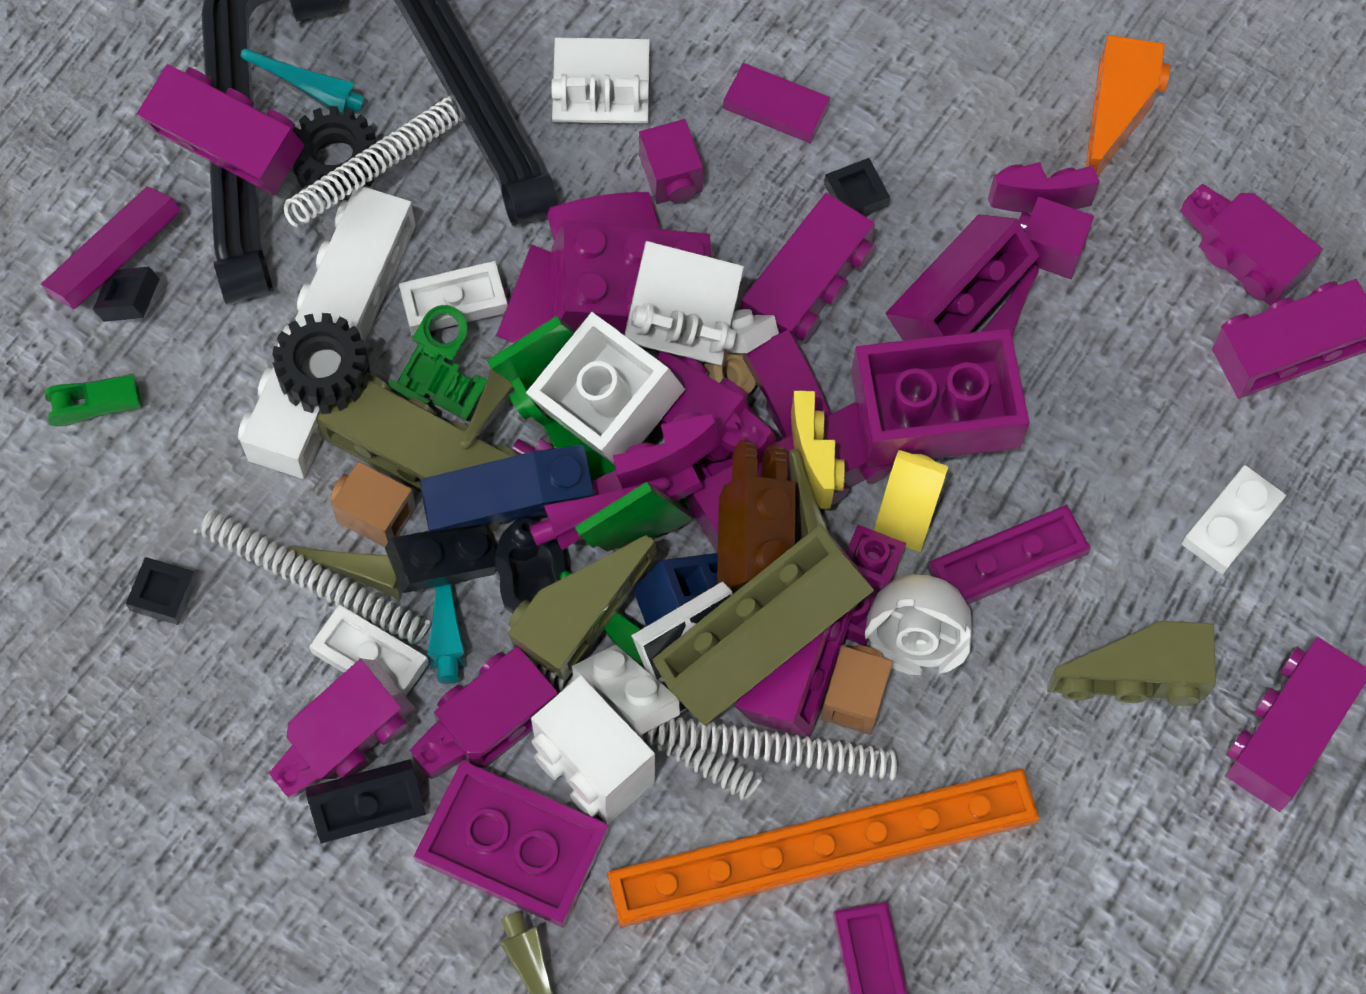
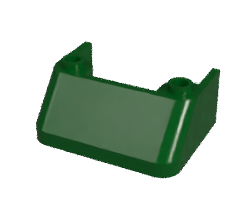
M555 316L488 359L487 362L493 371L511 382L515 391L510 393L509 396L518 413L525 420L532 416L535 421L541 424L554 448L584 444L592 482L616 470L615 466L548 416L526 393L576 332L562 319ZM651 433L642 442L657 445ZM645 482L575 526V529L579 536L584 538L592 548L598 546L608 552L624 547L645 535L651 538L676 530L694 519V513L686 497L675 501L649 482Z

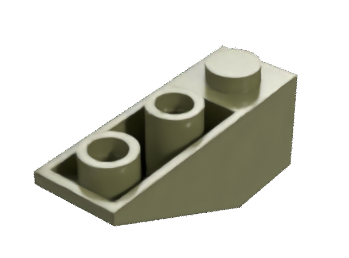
M1159 621L1055 668L1047 684V692L1062 693V697L1069 700H1087L1093 698L1094 695L1115 696V700L1123 703H1139L1150 697L1168 698V703L1177 706L1198 704L1200 700L1207 698L1216 685L1214 624Z

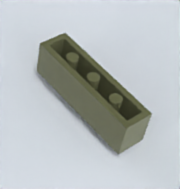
M367 375L369 382L366 389L359 386L361 396L356 402L348 396L345 399L347 408L339 411L336 403L330 404V414H321L320 412L316 418L322 439L421 492L419 481L423 478L518 455L515 451L504 445L498 444L496 447H493L478 438L470 448H461L460 440L468 427L467 425L458 421H453L450 424L435 416V412L424 402L416 398H410L407 401L392 393L391 388L384 381L373 375ZM503 521L485 525L486 528L496 533Z
M820 524L654 657L652 661L669 690L705 726L805 645L813 641L815 637L845 613L853 609L860 601L872 593L874 589L854 562Z

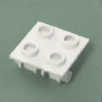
M555 38L554 76L552 79V122L648 123L649 39Z
M646 241L624 336L638 346L721 366L725 349L731 350L735 341L736 331L730 329L744 266Z

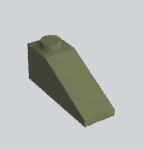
M645 535L541 589L531 602L524 600L516 608L508 624L511 627L508 635L514 647L518 646L525 655L565 682L572 673V666L582 660L658 557L655 541Z

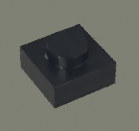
M870 158L825 174L824 185L829 195L863 216L889 206L890 195Z
M149 266L117 270L104 282L93 310L103 322L144 318L160 278Z
M145 557L126 601V606L129 611L179 625L198 578L192 570Z

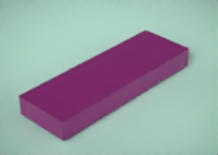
M148 186L145 187L40 285L50 297L73 310L76 309L177 216L181 209L172 197Z
M1066 504L931 560L928 563L927 569L931 576L945 580L956 587L966 603L971 604L1088 555L1091 548L1070 508Z

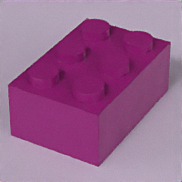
M563 220L551 248L552 318L558 316L577 331L590 313L593 312L625 335L645 242L648 241L711 258L710 234Z
M1010 328L862 345L855 348L851 377L867 466L894 463L898 450L910 454H922L934 459L1021 448L1030 422Z

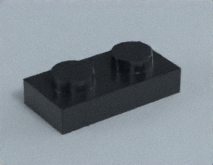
M485 524L434 532L424 531L393 537L385 546L402 593L495 575L496 549Z
M411 759L305 788L320 844L426 815Z

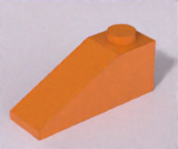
M1107 35L1099 60L1085 167L1093 165L1098 177L1151 110L1157 92L1165 93L1170 75V64L1163 63L1164 43Z

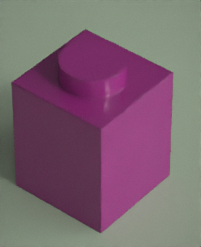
M686 119L639 131V157L656 204L667 201L683 202L702 192L703 165Z
M1038 197L1032 214L1022 211L1019 218L1021 226L1039 254V257L1032 265L1072 279L1094 215Z

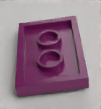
M461 760L413 857L415 862L563 928L607 836L609 825Z

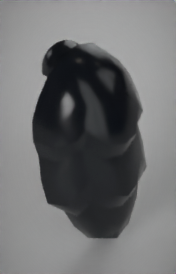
M530 517L518 518L513 524L509 525L502 533L496 549L495 574L500 580V594L504 608L512 614L524 600L531 602L541 589L561 580L560 575L565 571V557L555 539L538 546L536 545L529 526L537 522Z

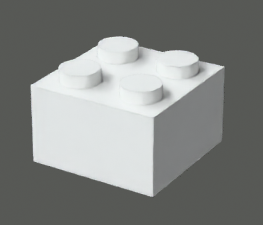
M591 312L526 393L548 416L615 466L613 455L625 453L629 447L642 443L684 392L685 388L667 366Z
M581 675L531 718L534 738L531 741L538 751L534 755L536 762L553 780L561 776L574 789L570 797L585 815L593 818L597 814L604 823L610 824L655 783V753Z

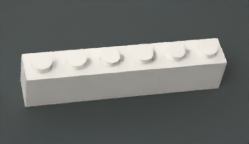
M359 186L357 191L352 192L349 201L343 200L340 203L335 217L336 230L331 241H324L319 249L316 259L317 272L312 283L306 282L299 293L297 301L298 314L295 319L300 327L307 325L304 315L313 313L315 322H321L322 313H331L333 323L337 322L339 316L346 319L349 329L355 326L360 332L361 340L363 339L365 342L416 226L411 201ZM286 325L283 332L290 335L289 326ZM317 350L305 357L302 370L312 378L327 377L339 369L341 357L333 350ZM274 367L273 369L267 368L259 382V400L254 411H248L244 415L240 423L238 439L249 462L305 479L322 440L316 420L320 413V408L315 405L313 413H309L303 410L301 402L294 406L289 402L287 394H283Z

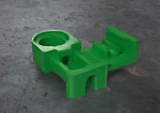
M439 305L426 313L412 338V341L418 344L398 381L395 382L389 379V386L393 391L408 398H416L427 405L430 403V400L424 398V396L428 394L434 398L432 403L466 421L485 387L487 379L476 374L473 379H470L457 372L460 367L458 364L454 363L452 366L444 362L446 359L452 363L467 334L466 319L458 309L449 305ZM438 315H450L458 322L459 334L449 343L437 342L430 334L429 325ZM473 382L474 385L471 391L469 392L466 400L464 401L463 406H461L460 404Z

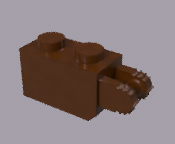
M740 440L733 452L732 482L723 486L719 496L717 584L724 582L732 593L737 592L795 545V481H787L785 447H780V445L769 444L766 450H764L761 477H757L758 459L756 456L758 453L755 446L756 443Z

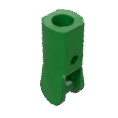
M134 373L91 382L59 384L45 390V399L51 402L52 411L48 414V421L53 426H68L98 416L142 408L140 389ZM85 399V403L72 406V401Z

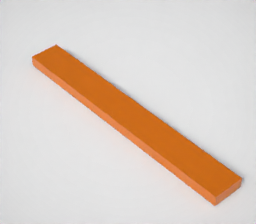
M1022 768L608 871L607 877L620 928L1037 824L1039 816L1024 769Z

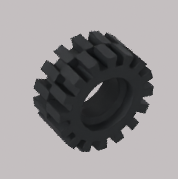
M329 106V115H323L321 108L313 110L314 120L311 121L306 115L299 120L301 129L294 127L293 131L305 146L292 167L297 182L302 188L313 185L315 181L320 180L323 176H327L330 171H334L343 164L325 165L316 159L317 152L325 145L331 143L350 145L353 153L345 161L348 162L351 158H355L357 154L376 144L372 125L368 127L367 119L362 114L355 118L354 110L346 107L344 114L340 115L338 106ZM371 153V157L376 161L378 167L380 168V165L375 155ZM364 158V161L370 167L372 173H375V170L371 167L369 160ZM358 162V167L367 178L369 175L364 171L362 164ZM351 167V171L357 177L358 182H361L362 179L357 175L355 169ZM344 171L345 177L349 180L351 186L354 187L355 184L350 179L348 173ZM337 176L338 181L342 184L344 190L347 191L348 188L344 185L342 179ZM372 177L370 182L365 181V184L370 187L374 182V177ZM330 180L331 186L340 196L341 192L337 189L335 183ZM323 185L324 190L327 192L330 199H332V195L329 192L328 187ZM345 195L343 200H348L347 195Z
M313 313L304 315L307 325L300 327L295 319L288 324L291 334L288 335L281 331L277 337L280 347H273L272 355L275 362L272 363L280 388L284 395L287 394L289 402L294 406L301 402L303 410L313 413L314 406L317 405L320 408L321 414H330L329 405L334 403L337 404L339 411L347 408L345 399L349 396L356 402L361 396L359 386L366 389L369 382L367 373H370V363L364 340H361L358 329L355 326L349 329L348 321L340 316L337 322L333 323L331 313H322L321 322H315ZM329 349L339 354L341 357L340 367L330 376L312 378L302 370L305 357L314 351Z

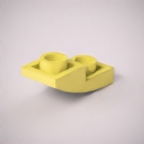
M794 391L791 409L794 449H797L801 454L816 503L820 508L831 509L834 491H843L844 459H835V440H823L824 411L815 410V391Z
M898 450L874 531L905 542V548L921 553L949 466L937 463L926 455L910 454Z

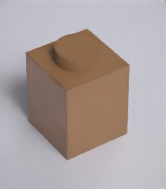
M359 461L350 475L343 474L338 479L330 497L337 523L383 547L387 545L391 538L400 535L416 510L411 488Z
M856 645L853 648L841 646L820 720L871 735L893 661L883 658V654L880 651L868 646Z

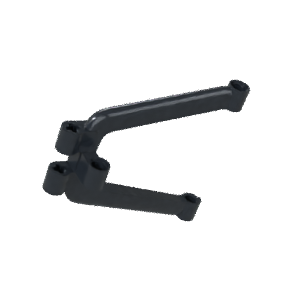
M203 0L201 16L204 72L214 82L213 88L223 93H226L228 88H232L253 101L251 63L241 57V51L243 49H250L249 19L252 12L259 5L271 0ZM290 0L296 22L342 10L340 0ZM394 0L497 179L511 226L514 227L547 218L549 208L559 205L552 178L548 171L543 172L537 155L448 0ZM209 162L213 240L217 259L213 263L225 304L274 292L261 247L258 187Z

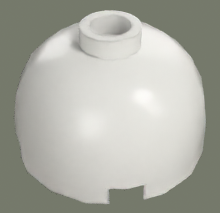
M916 574L899 577L885 585L874 599L867 616L865 639L868 638L870 640L871 648L880 651L883 654V658L893 661L891 669L910 675H921L922 670L920 666L929 668L939 666L938 674L949 672L961 665L970 652L972 639L971 611L959 590L945 580L930 575Z

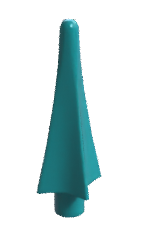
M243 49L241 51V57L244 60L283 79L328 110L329 106H338L340 114L343 113V109H346V107L353 109L354 113H357L363 105V95L351 90L354 82L292 66L250 49Z
M451 584L436 587L432 627L427 655L431 658L430 669L437 668V681L441 684L456 683L459 680L458 666L467 667Z

